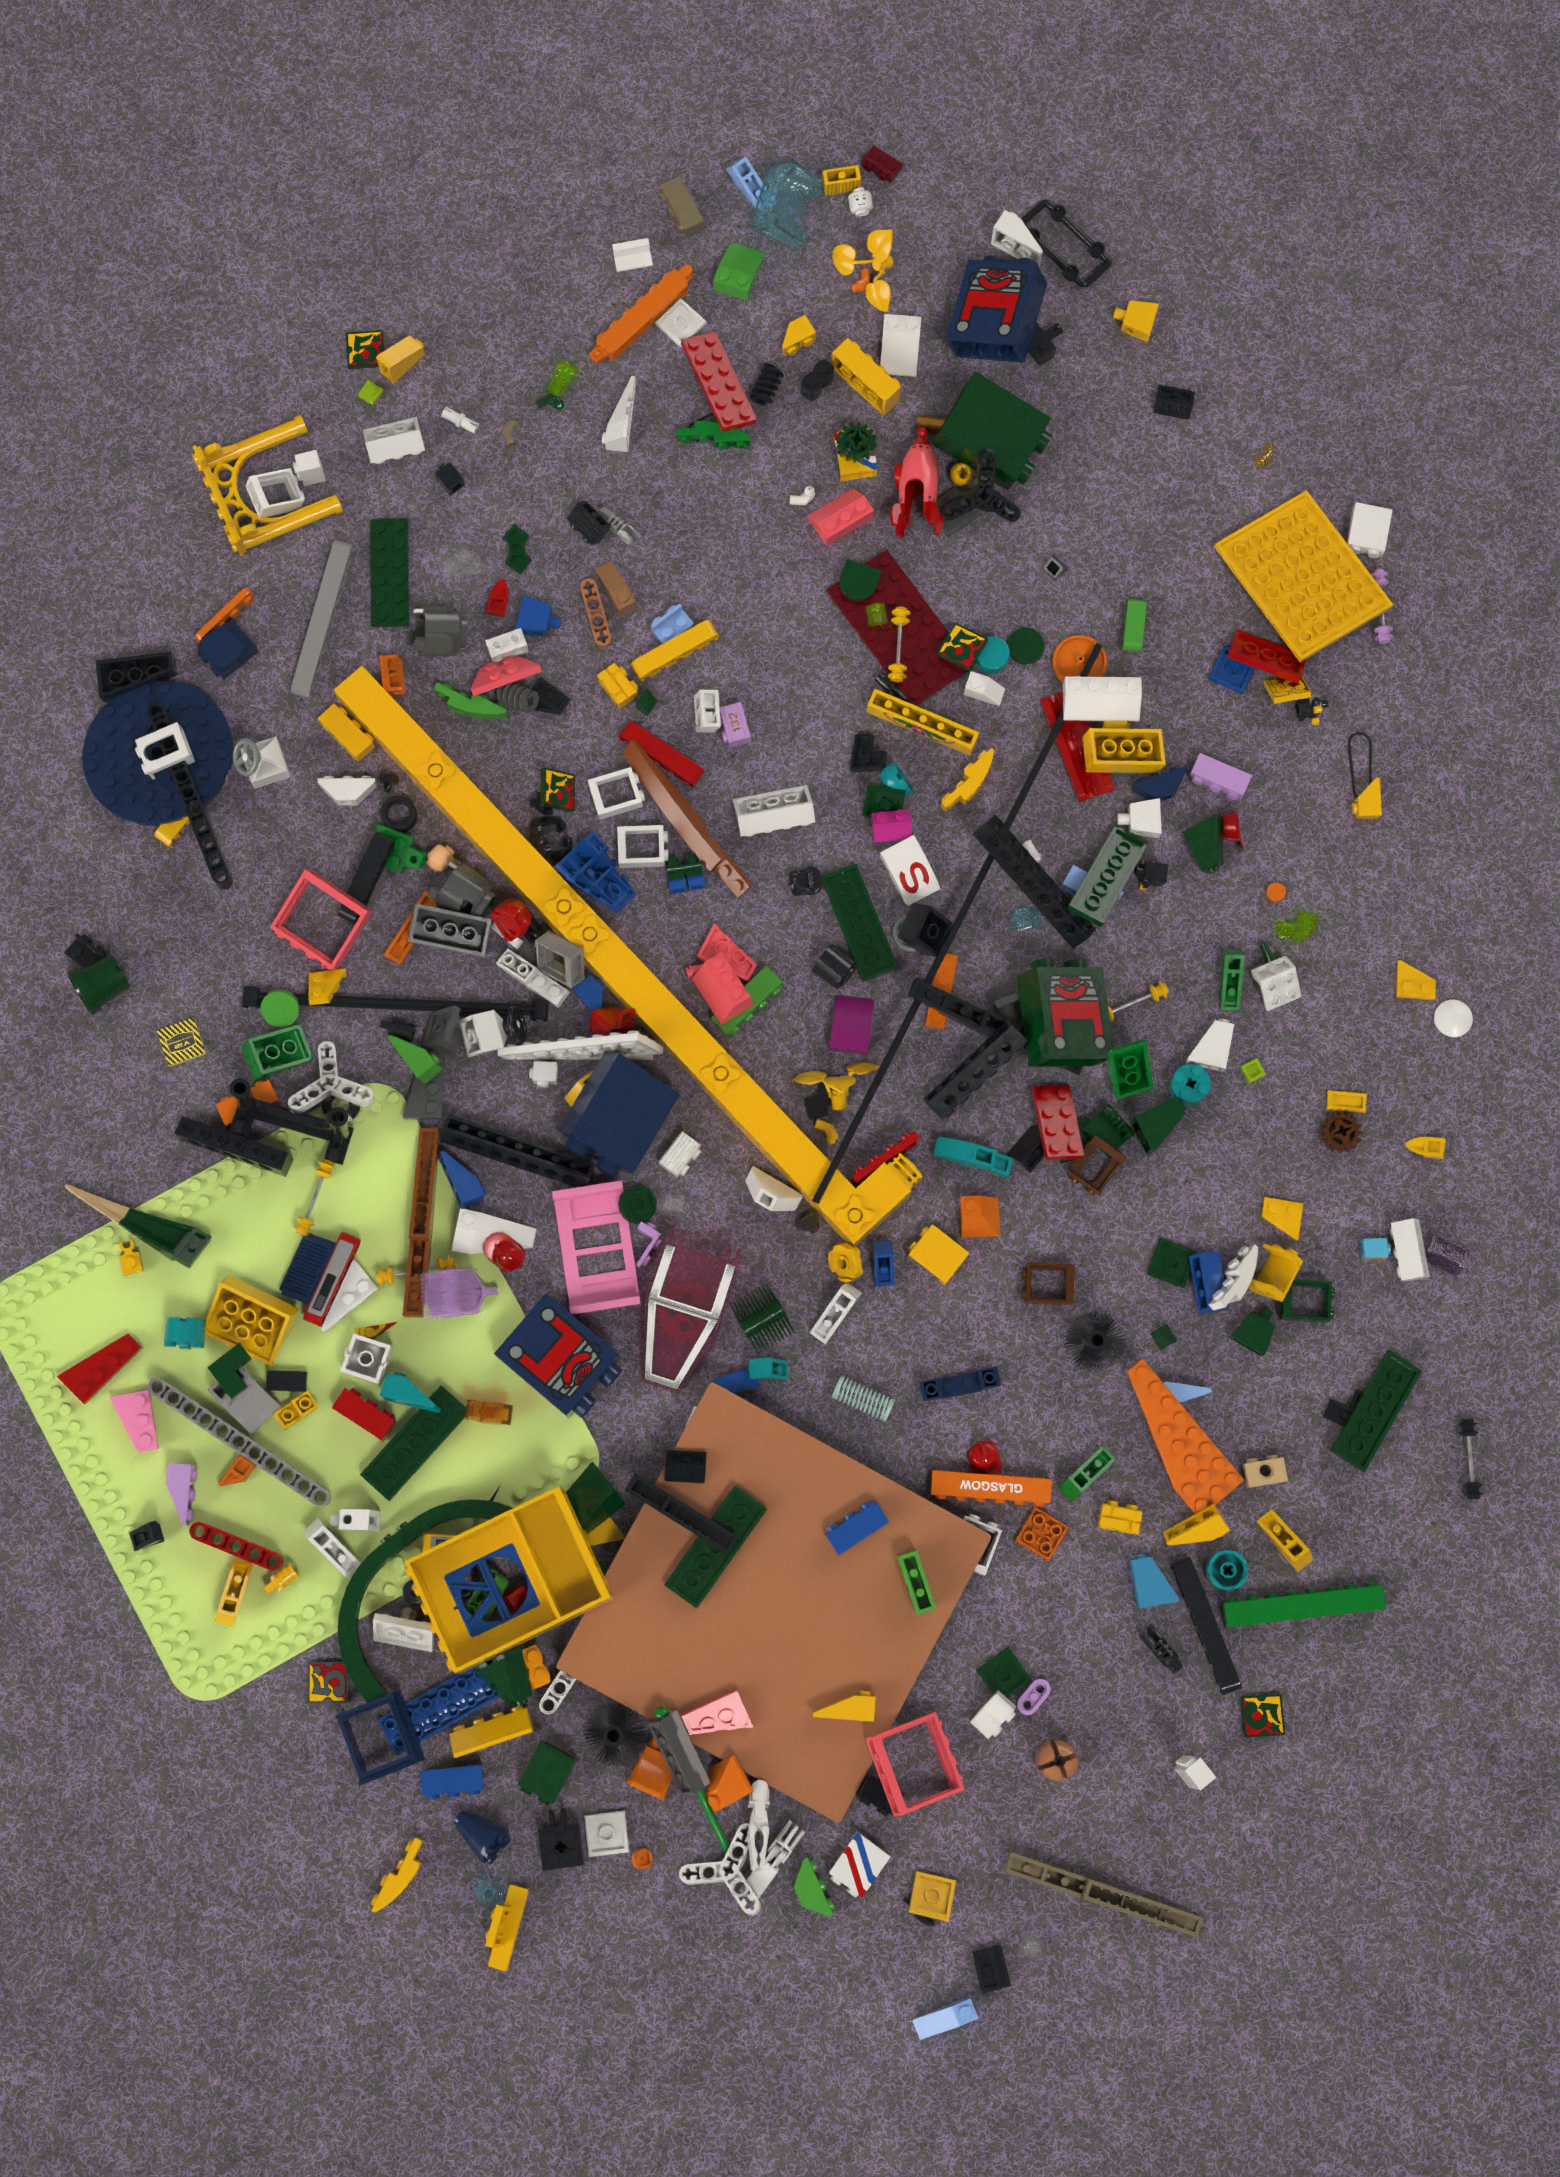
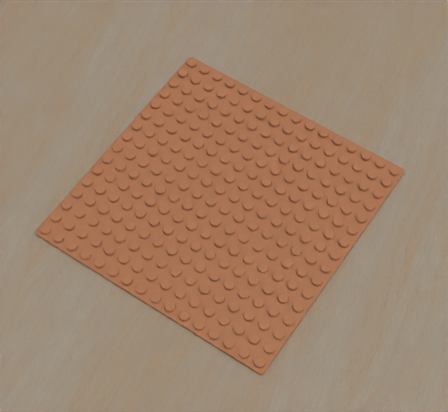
M710 1383L674 1450L707 1452L705 1483L665 1481L664 1466L655 1485L709 1519L712 1518L735 1485L765 1506L767 1511L696 1609L664 1584L698 1536L644 1503L604 1576L615 1599L584 1613L556 1666L564 1673L633 1711L635 1710V1712L651 1721L655 1718L654 1712L659 1706H666L669 1711L677 1710L681 1716V1714L737 1689L753 1728L743 1727L735 1728V1730L726 1729L709 1733L689 1735L691 1742L722 1760L735 1755L744 1772L758 1780L765 1781L769 1786L839 1823L842 1821L873 1762L866 1738L891 1728L990 1542L991 1535L723 1387ZM869 1500L871 1502L876 1501L889 1520V1523L838 1555L825 1535L828 1532L826 1528L835 1522L839 1525L845 1521L844 1516L852 1511L857 1513L861 1510L860 1506ZM916 1549L936 1606V1609L920 1615L915 1614L896 1555ZM859 1690L871 1691V1695L876 1697L874 1722L812 1716L813 1710L851 1694H859ZM682 1719V1723H683V1725H684V1727H685L687 1733L689 1734V1732H688V1730H687V1728H686V1726H685V1723H684V1721H683V1719Z

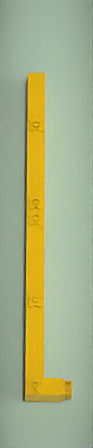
M363 666L359 667L333 690L338 702L373 737L379 746L559 937L583 949L584 964L602 981L626 1009L634 1008L636 1010L634 1017L663 1046L670 1056L794 1188L803 1195L809 1204L846 1243L852 1247L857 1246L910 1197L912 1187L915 1188L917 1183L920 1184L923 1176L907 1157L899 1153L897 1158L892 1160V1163L886 1164L884 1162L857 1188L836 1169L820 1203L813 1202L812 1199L831 1164L823 1153Z

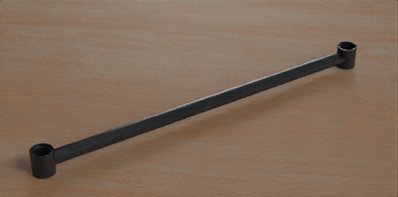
M243 987L242 1007H255V1009H258L268 993L261 992L259 987ZM293 994L298 999L300 1006L437 1011L455 1005L461 1009L460 1013H482L494 1010L497 1014L507 1015L509 1007L516 1006L523 1016H531L532 1021L538 1019L543 1020V1022L548 1021L549 1001L543 999H534L532 1004L333 996L330 1003L310 1005L309 994Z

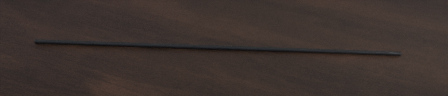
M1095 644L1079 677L1088 676L1102 649L1101 644ZM1063 709L1004 822L1008 829L1011 828L1065 721L1063 720ZM988 854L924 979L929 984L932 983L994 861L990 854ZM913 1001L812 1199L813 1202L820 1203L921 1004L920 1002Z

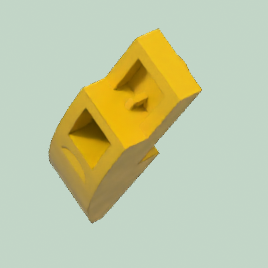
M992 748L988 752L986 750L978 756L979 760L974 764L971 762L964 768L963 778L966 781H960L955 786L956 790L951 794L948 792L943 796L941 808L945 813L958 801L965 806L978 792L988 775L994 754Z
M415 1837L414 1840L410 1839L405 1849L408 1853L405 1859L401 1858L396 1870L399 1871L398 1874L391 1871L388 1875L385 1874L380 1883L382 1889L379 1894L376 1893L371 1902L373 1906L372 1912L375 1913L390 1904L411 1883L422 1865V1862L415 1858L423 1844V1839Z

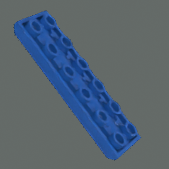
M472 1668L457 1674L405 1705L419 1743L498 1699L499 1696ZM392 1713L378 1719L377 1721L395 1756L405 1752Z

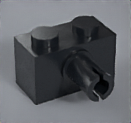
M1036 322L1028 353L1039 367L1055 356L1056 347L1051 340L1063 333L1061 326L1058 328V323L1043 331Z

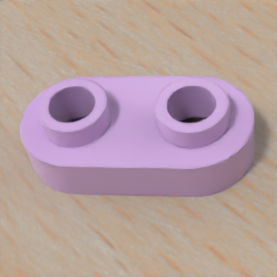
M1044 1679L1034 1680L1017 1701L1018 1710L1024 1715L1033 1714L1049 1696L1051 1691L1049 1683ZM1038 1685L1043 1686L1044 1690L1042 1693L1036 1691ZM1025 1701H1029L1031 1704L1028 1709L1023 1706Z

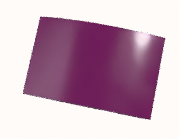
M836 996L829 1051L861 1055L868 1054L874 1000Z

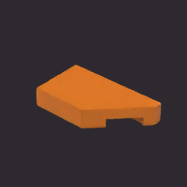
M239 1454L218 1485L226 1486L245 1482L257 1465Z

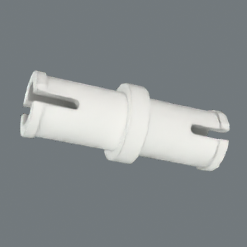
M447 406L441 415L442 418L453 422L456 427H462L473 434L476 433L475 430L480 425L465 417V414H459Z

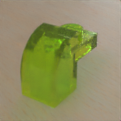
M1299 911L1294 925L1277 921L1273 933H1277L1281 938H1289L1291 936V944H1301L1314 932L1318 915Z

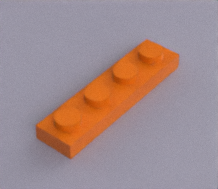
M424 891L417 904L439 908L436 906V902L428 897L429 893ZM414 908L384 953L385 957L400 966L415 945L413 942H408Z
M946 953L934 977L933 986L951 994L958 955ZM929 1007L925 1027L944 1030L946 1017L939 1014V1011Z

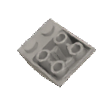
M242 1367L236 1372L248 1388L235 1398L230 1399L218 1381L207 1390L252 1435L281 1406Z

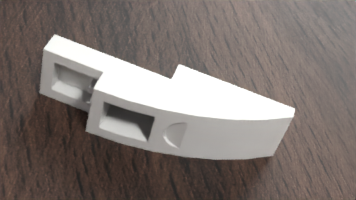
M508 948L496 962L509 975L557 1008L560 1007L570 994L567 989Z
M1256 1244L1242 1247L1237 1252V1257L1228 1263V1268L1224 1272L1227 1279L1223 1282V1287L1212 1296L1213 1299L1209 1303L1212 1310L1224 1308L1229 1303L1242 1299L1255 1272L1258 1257V1247Z

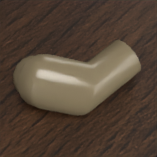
M507 420L502 430L507 447L516 445L512 435L513 430H516L519 426L516 420Z

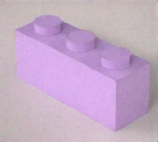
M1199 753L1189 776L1193 783L1207 785L1211 791L1216 793L1221 791L1232 800L1242 799L1252 777L1251 774L1202 753Z

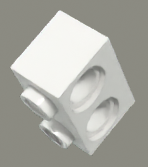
M521 628L485 640L490 657L494 663L503 660L507 656H519L529 652Z
M699 690L694 695L696 732H715L721 727L718 690Z

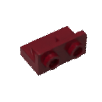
M874 145L866 155L863 154L861 157L862 167L868 172L872 171L877 174L878 178L884 182L887 180L892 183L903 168V163Z

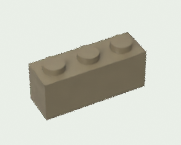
M680 176L661 184L659 197L663 204H667L670 218L676 220L675 226L677 231L683 233L686 238L705 229L704 219Z

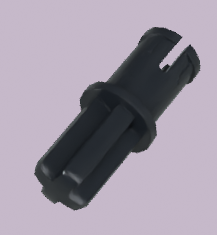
M881 672L875 678V682L886 691L885 693L907 701V698L896 686L897 683H893L884 672Z

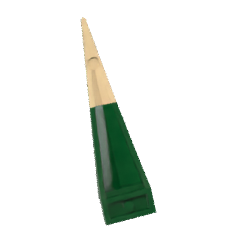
M65 1185L68 1191L171 1261L175 1260L188 1268H191L211 1241L212 1236L196 1227L143 1213L71 1185Z

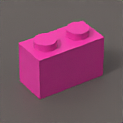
M909 809L871 813L874 843L905 840L912 836Z

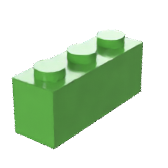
M913 1549L896 1555L915 1614L920 1615L936 1609L917 1550Z

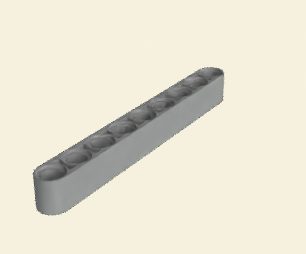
M334 540L292 682V695L309 699L312 697L310 693L312 689L314 690L317 679L315 676L319 672L322 662L320 660L321 655H324L326 638H329L332 627L330 624L336 614L337 609L335 607L340 600L341 586H344L347 576L345 572L346 569H349L352 558L350 557L351 552L354 551V544Z

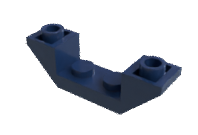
M997 1366L977 1370V1372L919 1382L923 1402L981 1392L1001 1386Z

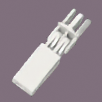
M757 1780L752 1784L754 1791L749 1794L748 1804L749 1808H753L747 1832L750 1867L753 1871H761L764 1867L769 1837L767 1811L765 1810L770 1805L769 1788L765 1781ZM757 1831L761 1838L759 1856L755 1847V1834Z
M790 1820L767 1850L769 1854L765 1858L763 1869L761 1871H752L746 1879L758 1899L779 1871L778 1865L781 1861L782 1863L786 1861L805 1834V1831L801 1830L790 1845L789 1841L799 1828L795 1825L785 1840L782 1839L792 1824ZM745 1884L742 1885L739 1892L743 1893L745 1891Z

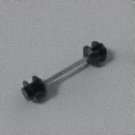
M1473 1419L1461 1420L1462 1423L1458 1424L1462 1427V1431L1458 1434L1462 1437H1467L1470 1482H1466L1463 1487L1467 1488V1493L1463 1496H1468V1500L1480 1499V1495H1484L1479 1492V1488L1483 1484L1474 1481L1471 1437L1479 1433L1474 1430V1426L1478 1423H1474Z

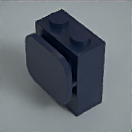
M233 619L224 626L214 629L202 639L201 644L197 647L200 652L198 654L200 659L205 664L209 662L212 666L210 670L216 677L221 676L223 680L259 652L255 644Z

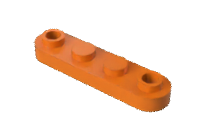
M249 588L242 589L196 633L194 640L201 644L202 639L214 629L224 626L231 618H237L240 610L253 602L254 593Z

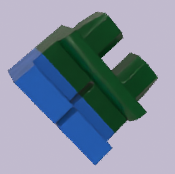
M696 854L686 856L687 865L680 866L678 857L668 859L667 874L670 895L687 892L685 875L689 891L706 888L701 862L698 861Z

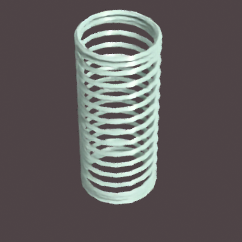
M841 1375L832 1394V1398L835 1400L840 1395L839 1391L845 1378L843 1375ZM846 1378L844 1384L842 1385L843 1390L841 1392L839 1402H841L844 1397L843 1393L845 1387L847 1392L845 1394L843 1404L847 1401V1395L853 1380H850L849 1384L847 1385L848 1378ZM854 1382L847 1405L851 1403V1397L854 1392L855 1396L851 1407L855 1405V1399L858 1394L859 1398L855 1409L859 1407V1401L862 1396L863 1400L859 1410L861 1411L864 1407L863 1412L865 1413L868 1409L867 1414L869 1415L873 1409L872 1404L877 1391L871 1397L873 1389L867 1395L869 1387L863 1393L865 1386L863 1385L859 1391L861 1384L859 1383L855 1389L857 1382ZM880 1392L875 1399L876 1404L871 1416L873 1417L876 1413V1406L879 1401L880 1406L876 1418L881 1413L880 1420L886 1422L895 1399L891 1398L888 1403L889 1396L884 1401L885 1394L880 1399ZM866 1395H867V1398H868V1399H867V1402H866V1405H865L864 1400H865ZM870 1397H871V1400H872V1401H871V1404H870V1407H869L868 1402H869Z

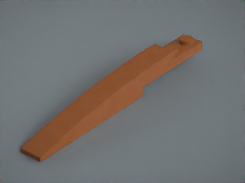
M635 739L632 740L622 751V754L633 771L638 775L646 790L709 871L714 870L736 897H741L753 884L705 829L707 824Z
M439 1128L419 1129L409 1229L410 1244L402 1314L406 1318H423L424 1309H422L424 1306L422 1304L425 1302V1296L421 1297V1295H424L422 1292L425 1290L428 1279L423 1285H420V1283L425 1282L422 1279L426 1274H429Z

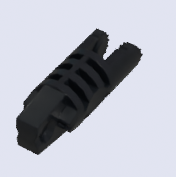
M1150 1624L1147 1630L1155 1642L1144 1632L1139 1635L1140 1639L1152 1650V1653L1160 1660L1164 1667H1168L1173 1673L1178 1672L1183 1667L1177 1658L1178 1655L1156 1628Z

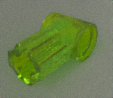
M560 360L556 366L554 377L547 388V393L557 399H561L569 383L573 382L574 375H577L578 367Z

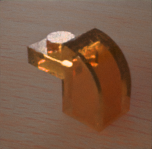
M467 1400L464 1419L485 1424L511 1425L513 1405Z

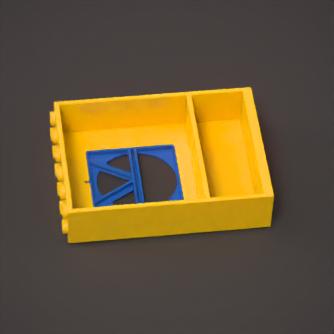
M560 1486L404 1561L406 1564L404 1567L408 1578L411 1577L414 1585H412L414 1593L417 1597H421L423 1602L420 1604L424 1614H428L431 1622L429 1626L433 1634L436 1633L438 1635L439 1641H437L439 1649L442 1653H446L448 1658L446 1660L447 1667L450 1672L454 1671L455 1674H461L615 1599L564 1488ZM500 1557L512 1560L525 1573L528 1581L527 1596L521 1608L512 1616L508 1611L486 1559ZM478 1564L486 1583L465 1581L464 1578ZM461 1590L490 1591L478 1611L472 1616L462 1602ZM495 1601L503 1619L496 1622L483 1621V1616Z

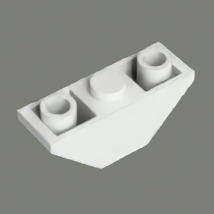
M324 776L323 778H318L320 788L338 805H358L377 787L375 778L371 776H362L361 778H353L352 776H343L342 778Z
M754 1166L745 1180L754 1202L770 1211H795L803 1197L799 1192Z

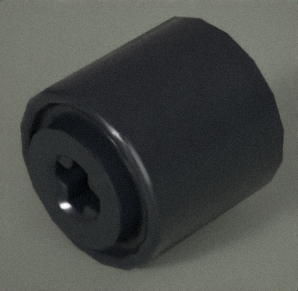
M830 944L816 962L812 972L834 988L839 989L853 975L856 970L857 961L835 945Z

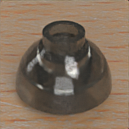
M811 1207L800 1213L795 1219L794 1226L804 1232L810 1231L811 1234L818 1231L820 1225L818 1224L819 1214L816 1208Z

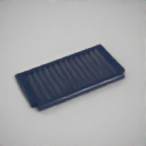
M310 1233L308 1236H303L279 1288L282 1291V1295L309 1305L336 1243Z

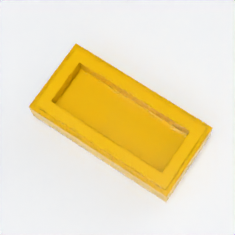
M1328 1090L1326 1110L1366 1113L1367 1094Z

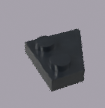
M542 677L532 687V691H536L539 696V702L534 711L561 715L571 701L570 698Z

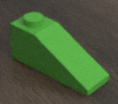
M392 1035L388 1036V1039L412 1072L423 1083H428L443 1070L439 1064L441 1060L434 1052L430 1054L423 1048Z

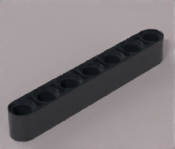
M1188 1557L1172 1563L1171 1568L1175 1570L1176 1581L1179 1588H1182L1184 1593L1182 1596L1186 1606L1190 1608L1191 1619L1194 1626H1197L1199 1631L1197 1633L1201 1644L1205 1646V1654L1209 1665L1212 1664L1214 1669L1212 1671L1217 1684L1219 1683L1222 1689L1220 1690L1221 1694L1226 1695L1242 1689L1241 1682L1191 1558Z

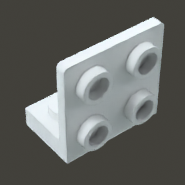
M1286 956L1251 970L1252 977L1260 985L1264 1006L1267 1011L1301 997L1296 968Z

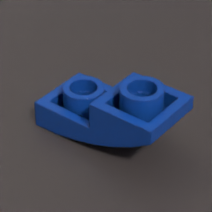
M748 1369L714 1378L715 1384L733 1394L760 1387L758 1380L750 1379Z

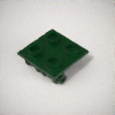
M1110 1104L1083 1128L1090 1138L1096 1134L1115 1149L1121 1147L1135 1133ZM1103 1151V1152L1107 1155V1157L1109 1158L1110 1155H1109L1108 1153H1106L1105 1151Z

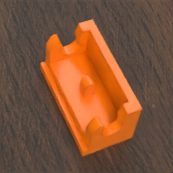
M396 654L380 655L383 688L390 696L405 695L402 658H399V655Z

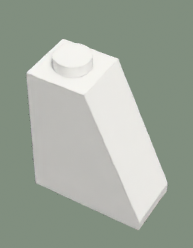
M1226 1019L1215 1020L1187 1058L1186 1064L1200 1065L1203 1068L1224 1072L1227 1066L1234 1024Z

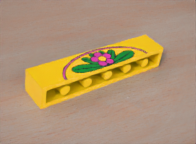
M874 689L867 705V713L971 756L978 740L979 732L877 689Z

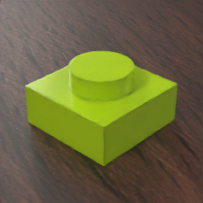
M368 380L358 393V397L374 406L384 390Z

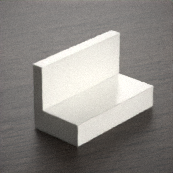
M648 238L612 244L617 272L653 266Z

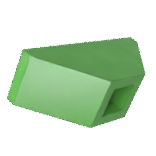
M805 1857L794 1884L797 1896L802 1907L831 1917L833 1916L832 1910L835 1909L830 1897L826 1899L823 1893L827 1889L822 1878L817 1879L814 1873L818 1869L813 1859L809 1860L808 1857Z

